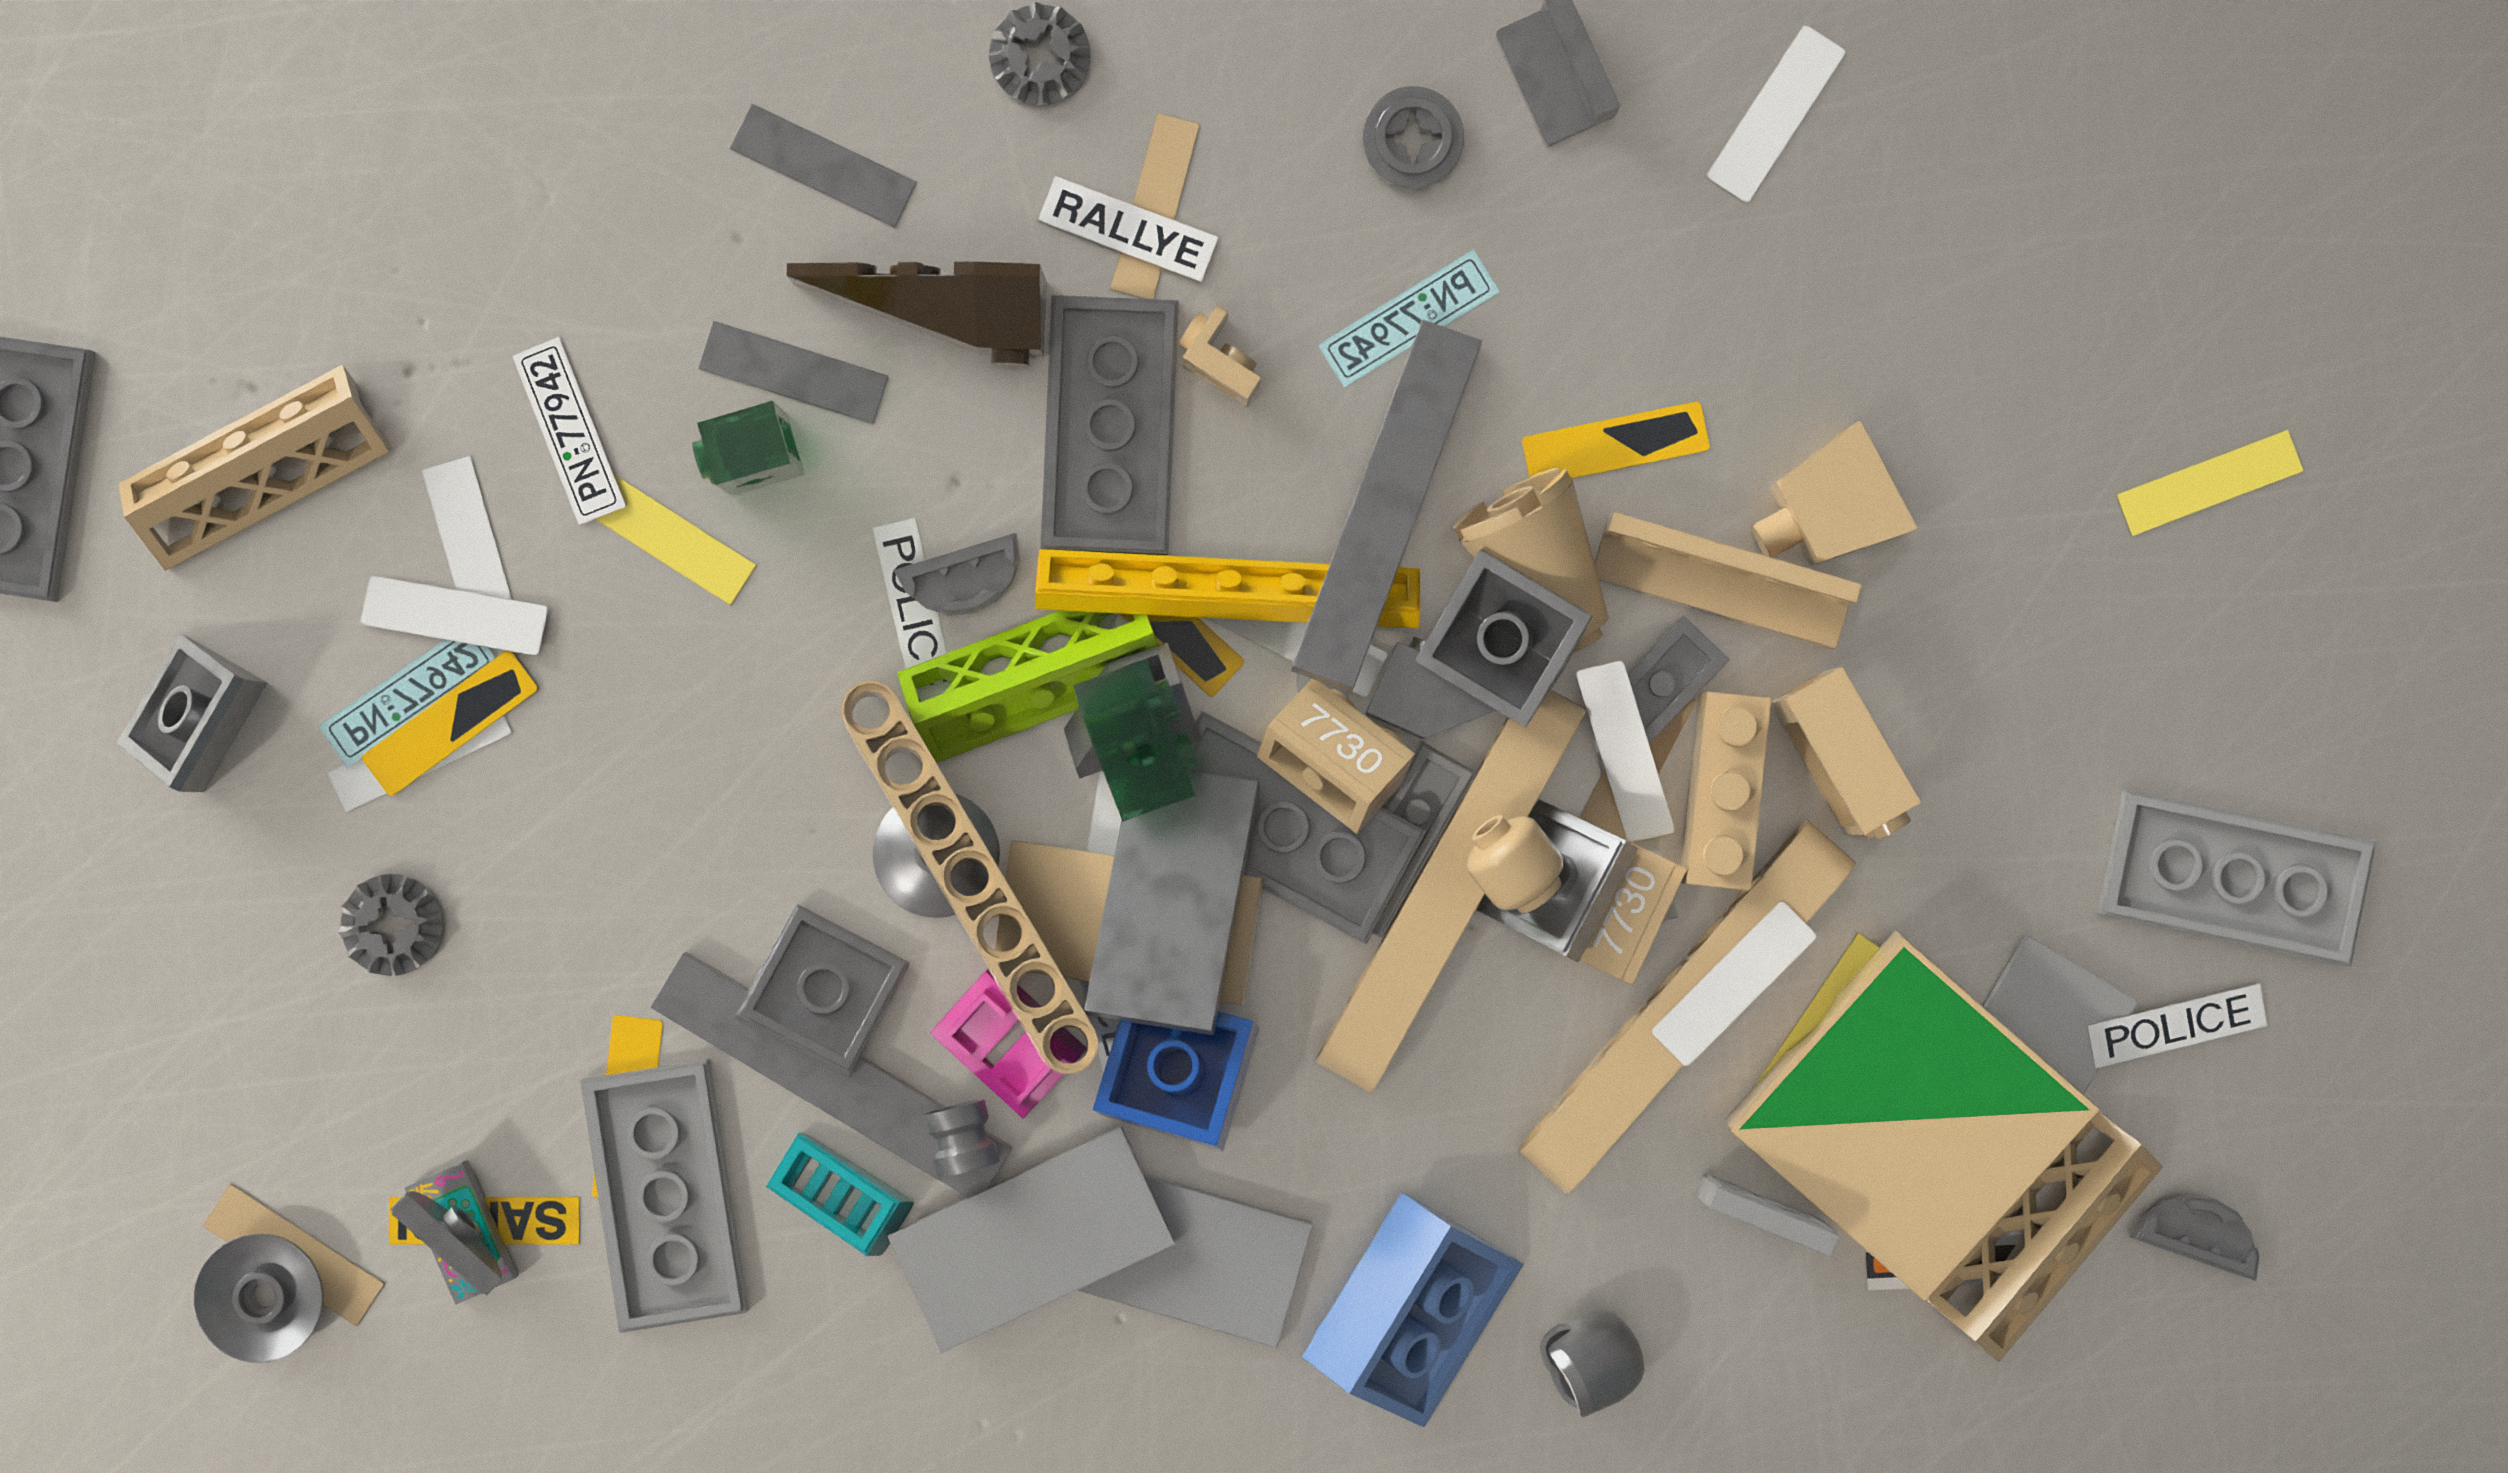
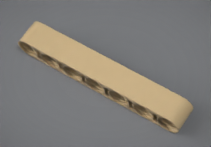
M868 680L855 684L846 692L842 701L841 714L846 730L1043 1062L1051 1070L1059 1074L1069 1075L1085 1070L1094 1061L1098 1052V1037L1095 1029L896 694L887 685L879 681ZM878 697L888 705L890 712L883 725L874 729H865L854 721L853 709L861 699ZM901 751L915 754L921 760L923 766L920 776L914 782L906 785L891 781L885 772V765L888 759ZM940 806L948 809L953 814L956 824L953 832L947 838L931 840L919 831L918 819L927 808ZM966 861H973L982 865L988 875L986 888L974 896H964L958 893L953 888L950 880L954 868ZM999 916L1013 919L1021 930L1019 944L1007 952H998L990 948L983 936L986 924L991 919ZM1032 971L1047 975L1054 986L1052 1000L1040 1008H1032L1025 1005L1017 994L1019 979L1024 974ZM1063 1027H1073L1080 1030L1085 1036L1087 1050L1079 1062L1064 1064L1052 1055L1050 1039L1056 1030Z
M1550 690L1526 728L1509 717L1506 718L1477 769V774L1422 867L1315 1060L1317 1064L1363 1090L1372 1093L1485 894L1467 870V858L1476 845L1471 839L1473 833L1482 824L1497 815H1503L1506 820L1520 816L1528 817L1586 712L1585 708Z
M1804 821L1753 877L1751 891L1742 890L1532 1130L1521 1144L1518 1153L1565 1194L1571 1192L1683 1066L1652 1034V1029L1779 902L1786 903L1807 924L1850 874L1856 862L1810 821Z

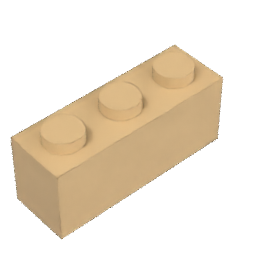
M1709 691L1698 694L1680 864L1687 868L1681 881L1683 884L1751 891L1771 698Z

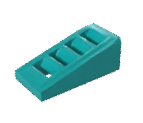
M804 1133L797 1134L766 1185L772 1192L865 1256H881L890 1244L887 1236L899 1230L914 1204L913 1201L891 1186ZM813 1158L820 1164L804 1190L801 1191L794 1185L810 1159ZM835 1173L840 1179L825 1204L817 1201V1198L831 1175ZM854 1188H857L862 1194L848 1217L845 1218L839 1213ZM876 1203H879L882 1207L867 1231L861 1228Z

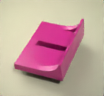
M987 969L934 1027L930 1034L1024 1119L1064 1074L1051 1070L1043 1062L1026 1032L995 1066L985 1058L1018 1022V1018L989 969ZM1017 984L1018 997L1025 1005L1032 1008L1042 1007ZM1065 1027L1056 1030L1050 1039L1052 1055L1064 1064L1075 1063L1087 1050V1047Z

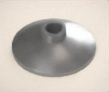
M955 794L999 868L1000 846L991 820L974 802L959 794ZM940 806L927 808L918 819L919 831L931 840L947 838L953 832L956 824L953 814L948 809ZM892 808L879 825L873 844V865L881 887L897 905L913 914L935 918L956 915ZM966 861L954 868L950 880L953 888L958 893L964 896H974L986 888L988 875L982 865L973 861Z
M257 1233L244 1235L223 1244L204 1263L197 1277L194 1290L196 1318L207 1339L224 1354L234 1359L251 1363L278 1360L300 1348L316 1329L324 1303L321 1277L311 1258L293 1242L271 1234ZM259 1284L269 1285L275 1293V1300L269 1307L260 1305L255 1298V1290Z

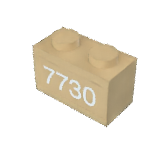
M1311 679L1267 726L1257 758L1358 834L1403 784L1415 753L1405 746L1403 740L1395 732L1385 727H1379L1358 711L1344 693L1336 689H1329L1322 682Z
M1631 843L1638 847L1580 961L1633 985L1687 868Z

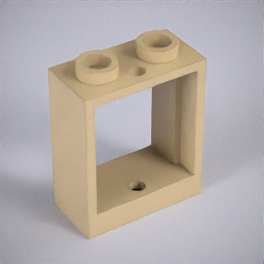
M1843 667L1823 671L1771 701V708L1845 835H1865L1867 840L1873 837L1879 840L1911 822L1906 811L1920 804L1921 801Z

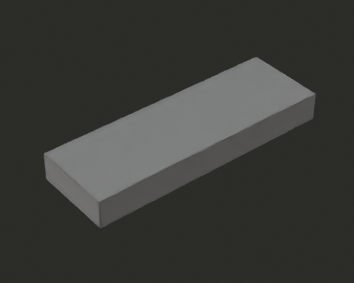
M1423 741L1420 742L1415 751L1403 784L1383 807L1427 831L1373 931V934L1380 938L1385 934L1477 772Z

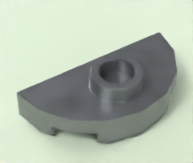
M1017 533L895 569L894 572L905 592L926 609L949 616L974 614L997 602L1012 584L1020 559Z
M410 1191L405 1193L390 1209L394 1217L481 1294L485 1293L488 1295L502 1280L501 1268L491 1252L477 1237L481 1233L479 1225L461 1208L452 1206L447 1210L428 1196Z
M2184 1194L2162 1200L2142 1215L2130 1236L2136 1240L2254 1281L2257 1279L2260 1256L2258 1249L2255 1248L2251 1231L2237 1211L2214 1198Z

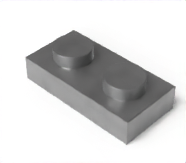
M1682 616L1627 673L1649 744L1730 661L1685 616Z

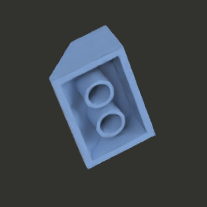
M1402 1192L1391 1211L1384 1218L1379 1231L1362 1259L1351 1272L1348 1282L1326 1318L1318 1326L1315 1336L1302 1355V1358L1349 1394L1425 1427L1522 1268L1523 1263L1441 1212Z

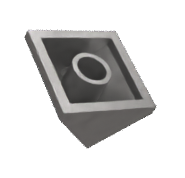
M1480 549L1416 657L1415 662L1526 728L1567 666L1593 615Z
M180 633L119 737L117 744L168 787L179 792H204L266 687L267 682Z

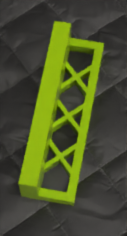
M1059 610L899 671L897 675L912 723L935 762L939 763L1075 711L1107 663L1158 646L1148 616L1133 614L1135 621L1108 630L1099 626L1106 616L1114 613ZM1059 634L1071 636V639L1064 648L1051 653L1039 650L1046 639ZM999 657L1012 659L1004 671L991 676L980 673L988 661ZM941 679L952 682L945 693L921 702L918 688Z

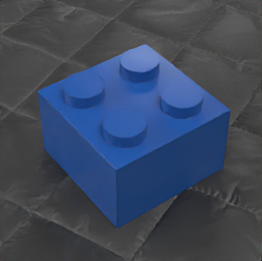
M1218 1011L1214 1035L1119 1020L1093 1111L1102 1116L1223 1151L1259 1027L1254 1021Z

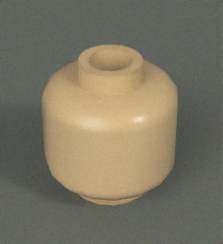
M1497 815L1486 821L1473 833L1471 839L1476 845L1467 858V870L1497 908L1506 911L1518 909L1521 913H1528L1544 904L1559 890L1561 880L1558 876L1563 869V857L1534 819L1520 816L1506 820L1503 815Z

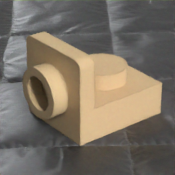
M1217 305L1209 318L1199 312L1179 342V345L1187 349L1183 356V366L1247 407L1261 384V377L1252 372L1257 363L1227 343L1224 344L1220 351L1211 346L1228 320L1227 310Z

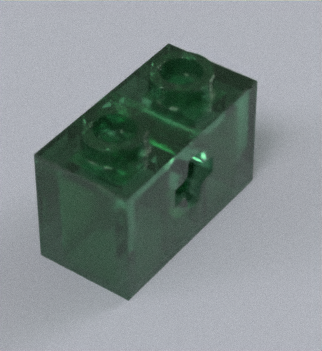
M773 401L697 423L701 440L692 442V448L699 472L703 479L709 478L712 485L715 484V486L732 496L805 475L788 414Z
M1147 659L1073 685L1083 722L1122 822L1196 796L1188 771L1196 769L1200 765L1187 730L1175 734L1170 719L1179 717L1181 714L1168 679L1155 682Z

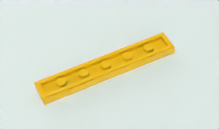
M1039 549L1035 586V609L1308 623L1330 564ZM1399 567L1377 626L1419 628L1420 568Z

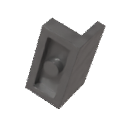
M1544 0L1540 11L1497 31V43L1541 139L1546 146L1557 144L1616 116L1621 105L1573 0Z

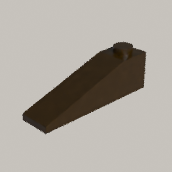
M977 261L954 262V275H941L940 268L923 265L920 262H898V265H891L889 267V274L876 273L877 266L858 262L787 263L786 276L794 285L977 354L991 355V365L1028 367L1029 357H1044L1047 280L1040 264Z

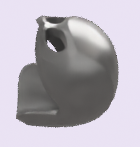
M1596 1310L1573 1316L1550 1329L1540 1344V1355L1547 1370L1551 1373L1556 1389L1569 1405L1578 1409L1581 1417H1586L1622 1401L1637 1388L1645 1372L1643 1354L1638 1340L1627 1324L1612 1312Z

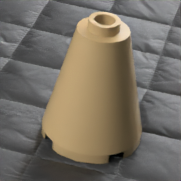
M1559 467L1551 468L1518 481L1501 490L1504 497L1494 502L1488 509L1484 501H1482L1457 520L1453 528L1459 541L1474 558L1482 549L1593 615L1574 652L1592 645L1603 636L1600 627L1607 622L1609 616L1573 479L1566 469L1561 472Z

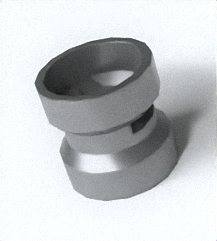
M985 1099L951 1105L922 1115L926 1133L935 1138L938 1152L933 1160L938 1178L970 1172L1000 1162L996 1143L987 1137L984 1128L989 1118Z

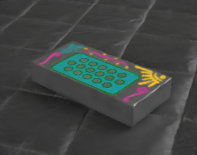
M468 1160L405 1187L406 1193L415 1191L424 1194L447 1210L452 1206H457L475 1220L481 1229V1233L477 1237L491 1252L501 1268L502 1280L497 1286L518 1277ZM432 1250L455 1305L481 1294Z

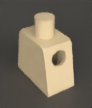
M1861 420L1843 430L1774 483L1770 489L1781 510L1751 525L1753 535L1765 556L1773 558L1799 544L1811 566L1898 538L1918 528Z

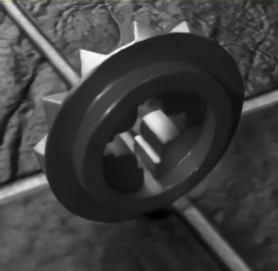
M1034 2L1018 10H1010L1006 18L993 30L988 57L994 78L1008 95L1030 105H1050L1069 97L1082 84L1090 65V46L1081 23L1061 6L1054 7ZM1048 30H1050V51L1064 65L1062 66L1056 62L1051 64L1042 61L1037 70L1033 69L1030 77H1026L1029 71V56L1016 42L1019 41L1023 44L1028 42L1036 45L1041 37H1045Z
M1409 86L1387 93L1374 104L1364 123L1362 142L1369 166L1382 176L1388 184H1396L1415 190L1439 183L1457 165L1464 145V128L1460 115L1447 98L1432 89ZM1410 112H1415V122L1419 123L1420 133L1430 134L1431 137H1441L1440 140H1432L1431 143L1421 145L1419 155L1416 157V164H1411V155H1407L1406 145L1396 143L1395 140L1385 139L1394 138L1395 135L1405 133L1407 123L1410 120Z
M399 874L376 876L357 885L348 900L341 906V926L338 934L343 939L348 951V957L367 969L369 973L385 976L407 974L424 965L439 945L443 927L440 907L428 888L413 878ZM385 897L387 907H391L394 917H404L405 920L415 918L416 925L406 926V929L396 932V942L393 943L394 953L392 952V945L388 943L385 934H375L374 931L366 932L365 927L366 925H373V921L383 918V908L386 907Z

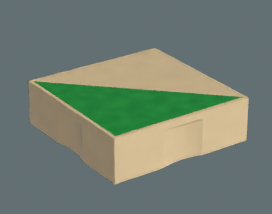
M1896 929L1835 996L1830 1009L1818 1026L1804 1040L1787 1050L1726 1117L1729 1130L1925 1302L2096 1115L2099 1108L2026 1042L2015 1036L1974 1000L1961 985Z

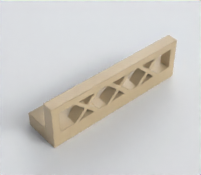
M341 365L118 483L123 515L164 571L390 451L387 441L363 408L355 381L344 365ZM352 421L367 440L346 452L325 448L329 433ZM286 456L308 460L304 474L291 481L268 478L272 464ZM229 486L252 490L248 504L235 511L212 507L215 494ZM173 516L195 520L192 533L169 546L166 545L154 529V526Z
M1613 512L1607 517L1594 562L1599 581L1829 649L1837 648L1849 605L1857 603L1862 584L1617 512Z
M2097 1112L1926 1301L1995 1360L2000 1362L2161 1171L2162 1165L2140 1142L2100 1112ZM2093 1127L2114 1141L2098 1161L2077 1164V1146ZM2065 1180L2066 1199L2056 1210L2036 1213V1195L2046 1183ZM2024 1229L2025 1247L2019 1255L2012 1260L1995 1262V1243L2005 1232ZM1983 1278L1984 1296L1966 1317L1947 1302L1963 1281Z

